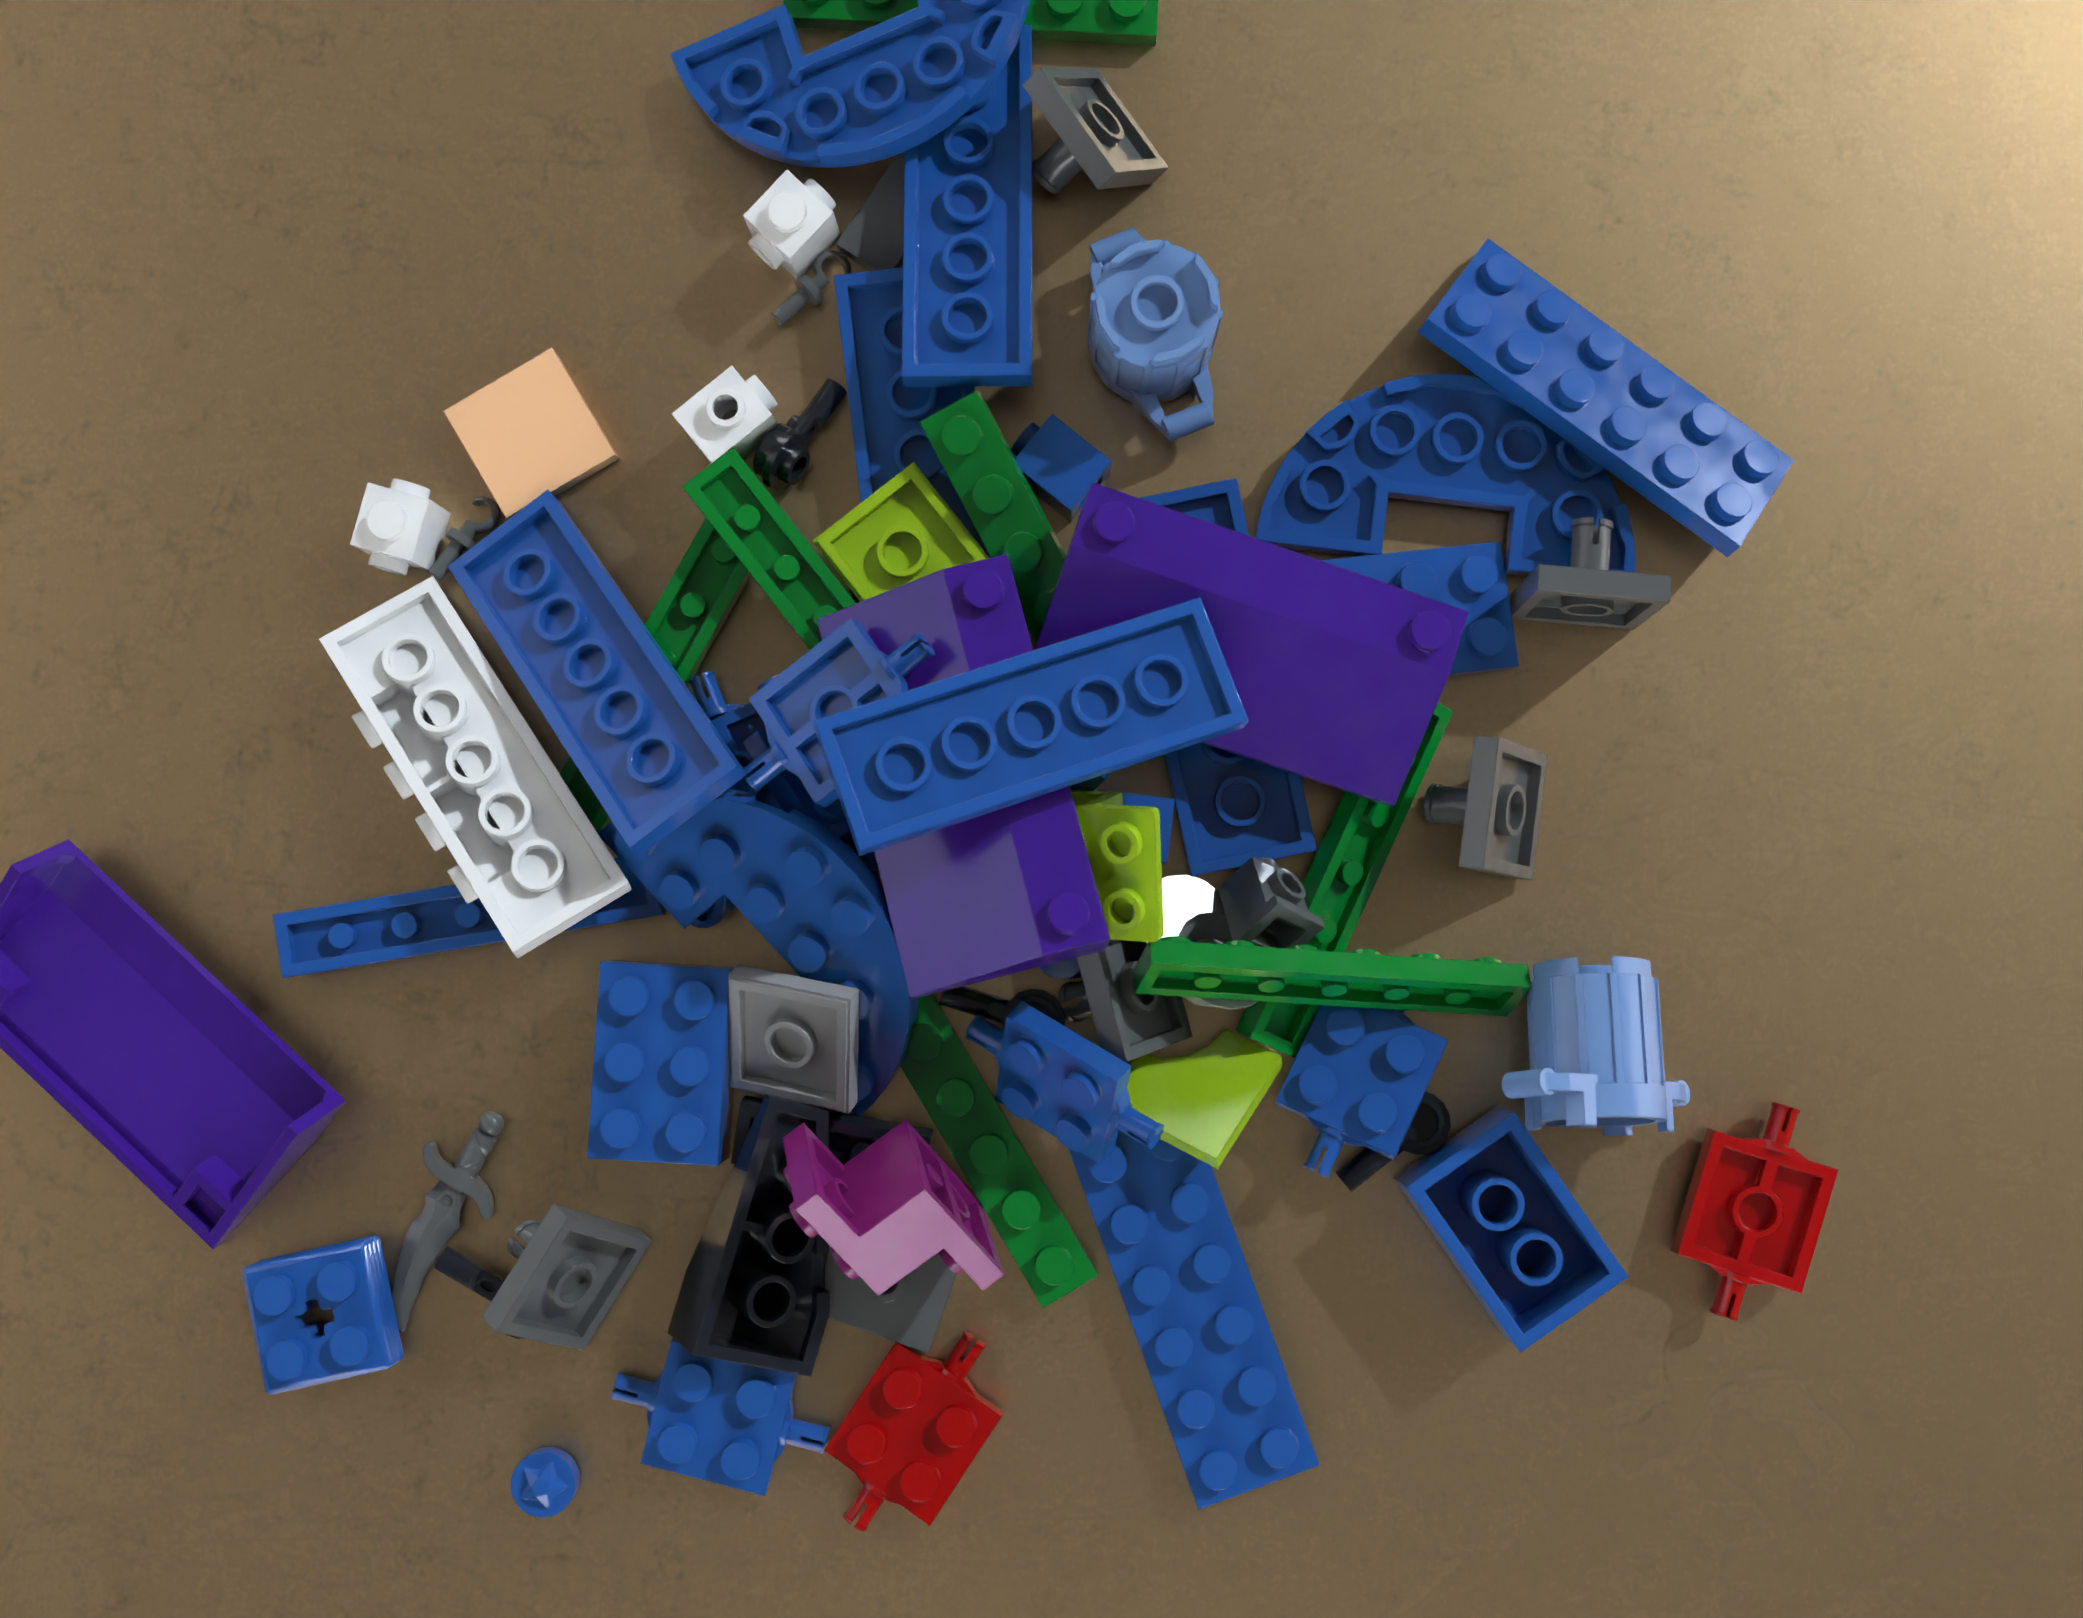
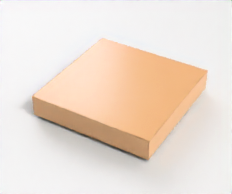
M552 347L443 411L507 519H510L547 489L554 496H557L619 459L569 372Z

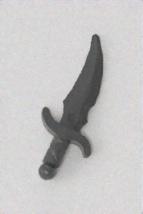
M489 1111L480 1117L478 1122L479 1128L473 1129L455 1164L445 1161L440 1156L435 1141H429L423 1148L425 1165L429 1172L439 1179V1182L433 1190L425 1194L424 1209L411 1222L403 1239L396 1263L392 1298L400 1333L406 1330L413 1304L426 1275L444 1246L460 1228V1211L466 1198L470 1196L479 1206L482 1219L487 1220L494 1213L492 1192L478 1173L497 1141L496 1135L504 1127V1120L497 1112Z

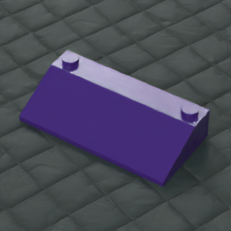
M1092 482L1084 500L1035 650L1200 597L1249 720L1242 729L1203 741L1202 743L1390 807L1395 806L1449 677L1469 611Z
M1008 554L939 570L817 619L822 640L850 618L858 621L863 625L877 648L886 655L891 654L914 636V633L919 632L929 642L930 645L928 646L933 648L935 655L928 658L904 677L908 690L1033 651ZM1070 786L874 851L910 999L1104 951L1109 943L1110 937Z
M69 839L10 866L0 883V1048L212 1249L216 1248L312 1146L346 1100Z

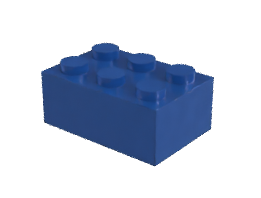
M626 960L600 961L587 1158L719 1166L729 1158L734 1088H730L729 973L735 967Z
M1497 1105L1444 1142L1440 1148L1430 1152L1394 1177L1500 1333L1520 1353L1629 1277L1515 1112Z

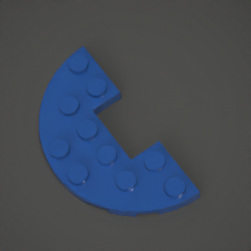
M917 0L919 7L807 55L804 54L793 18L785 4L672 52L670 55L680 78L700 108L717 127L742 146L762 156L787 164L820 168L857 166L889 158L922 144L948 128L964 115L986 93L1013 53L1023 30L1030 0Z
M1460 374L1416 375L1392 380L1349 401L1347 399L1326 413L1306 431L1305 435L1289 452L1277 470L1264 497L1254 538L1287 549L1356 557L1382 554L1388 498L1508 511L1509 521L1504 558L1506 574L1528 576L1539 564L1570 567L1571 521L1583 517H1594L1593 526H1598L1600 518L1613 522L1609 570L1635 573L1636 567L1634 535L1628 509L1625 503L1621 504L1617 491L1605 468L1480 377Z
M735 789L726 790L641 856L628 847L612 821L598 832L600 838L684 929L725 894L800 977L859 989L857 1104L852 1111L855 1115L860 1116L872 1106L895 1077L908 1052L906 1049L909 1043L912 1024L917 1019L918 998L910 999L883 886L864 861L840 838L804 813L793 809L788 814L774 806L756 801L757 794Z

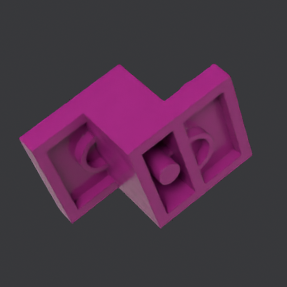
M906 1119L844 1165L804 1123L783 1137L787 1166L783 1169V1173L791 1186L793 1202L789 1205L791 1214L799 1227L809 1237L814 1238L819 1234L831 1246V1253L836 1263L851 1280L861 1277L879 1296L937 1253H939L944 1263L954 1274L959 1275L965 1271L982 1290L1004 1276L981 1202Z

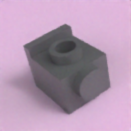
M1251 857L1218 888L1232 940L1249 941L1259 947L1287 948L1293 945L1307 944L1325 928L1322 918L1308 911L1304 899L1306 891L1300 880L1289 870L1279 868L1277 862L1271 858Z

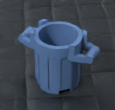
M1134 227L1089 244L1091 253L1090 280L1093 292H1091L1088 348L1092 367L1104 385L1125 400L1133 402L1132 404L1138 414L1146 415L1147 419L1167 437L1168 441L1172 442L1214 425L1213 387L1208 364L1223 314V310L1220 309L1218 290L1220 284L1202 257L1195 251L1192 253L1180 246L1170 244V241L1166 240L1146 241L1136 232ZM1189 390L1193 400L1198 398L1200 403L1166 417L1160 403L1178 398Z
M1611 956L1612 966H1579L1578 957L1548 960L1533 965V970H1531L1532 988L1526 994L1530 1070L1509 1072L1502 1079V1090L1508 1098H1524L1526 1130L1542 1129L1541 1126L1603 1128V1136H1633L1632 1126L1658 1124V1132L1674 1131L1673 1107L1685 1106L1689 1103L1690 1089L1683 1080L1665 1081L1659 980L1651 976L1650 960Z

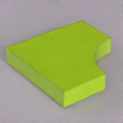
M1225 1029L1208 1047L1188 1056L1160 1058L1146 1054L1133 1059L1130 1063L1131 1071L1127 1086L1130 1102L1134 1109L1164 1125L1163 1133L1160 1137L1161 1140L1218 1169L1281 1070L1282 1057Z

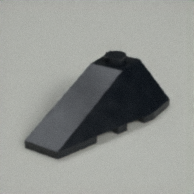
M765 1094L686 1269L667 1333L692 1355L811 1377L830 1314V1291L825 1289V1254L829 1253V1244L819 1234L814 1238L809 1237L799 1227L791 1214L789 1205L793 1202L791 1186L783 1173V1169L787 1166L783 1137L804 1123L829 1149V1111Z

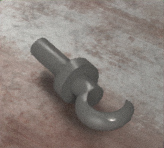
M827 250L818 255L813 265L814 276L811 279L806 275L798 278L795 281L798 290L771 313V316L779 325L784 324L807 302L816 306L823 300L821 290L829 284L828 278L822 271V263L829 259L837 260L844 267L845 274L851 273V264L843 253L836 250Z
M484 496L476 497L472 502L475 506L485 505L491 508V515L486 521L475 523L467 519L459 530L450 527L445 536L450 542L428 571L436 580L442 581L450 570L448 565L459 558L463 551L467 552L476 545L472 540L476 534H485L497 526L500 520V509L492 499Z

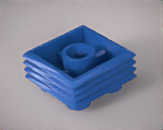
M373 1235L265 1259L242 1270L266 1393L273 1395L389 1369L403 1359L404 1352L382 1244L378 1236ZM318 1304L321 1309H332L334 1320L323 1325L322 1321H316L313 1309Z

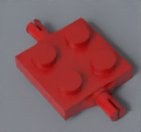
M1776 1102L1771 1104L1772 1108L1762 1139L1758 1137L1737 1138L1707 1128L1670 1251L1678 1255L1707 1264L1721 1275L1710 1312L1734 1321H1738V1313L1747 1284H1772L1802 1294L1838 1173V1169L1809 1161L1795 1149L1788 1147L1800 1110Z
M968 1331L962 1333V1337L945 1362L925 1357L914 1348L895 1342L824 1449L825 1452L851 1469L863 1484V1487L843 1514V1518L851 1524L863 1505L867 1504V1508L854 1528L863 1532L866 1531L867 1526L884 1500L901 1505L930 1526L1003 1416L1004 1411L978 1394L970 1380L966 1377L983 1350L987 1347L978 1338L965 1359H963V1353L975 1337L972 1333Z

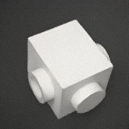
M786 170L743 215L752 235L748 244L772 269L776 270L782 265L792 276L798 279L812 268L819 254L829 250L840 238L841 234L832 211L836 207V203L813 179L808 178L803 184L789 170Z
M731 365L675 410L672 415L712 464L733 447L742 459L755 450L763 438L778 425L770 412L778 403L755 374L744 381Z
M392 479L390 488L367 483L350 545L369 554L368 565L402 576L407 575L409 567L428 572L439 557L451 513L429 499L430 489L400 479Z

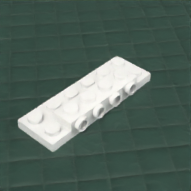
M433 576L319 638L362 708L361 711L352 715L354 722L372 749L382 743L385 745L394 760L383 767L403 800L415 794L426 811L415 818L420 829L435 852L447 845L458 865L447 871L467 904L477 898L481 900L517 959L632 890L623 872Z

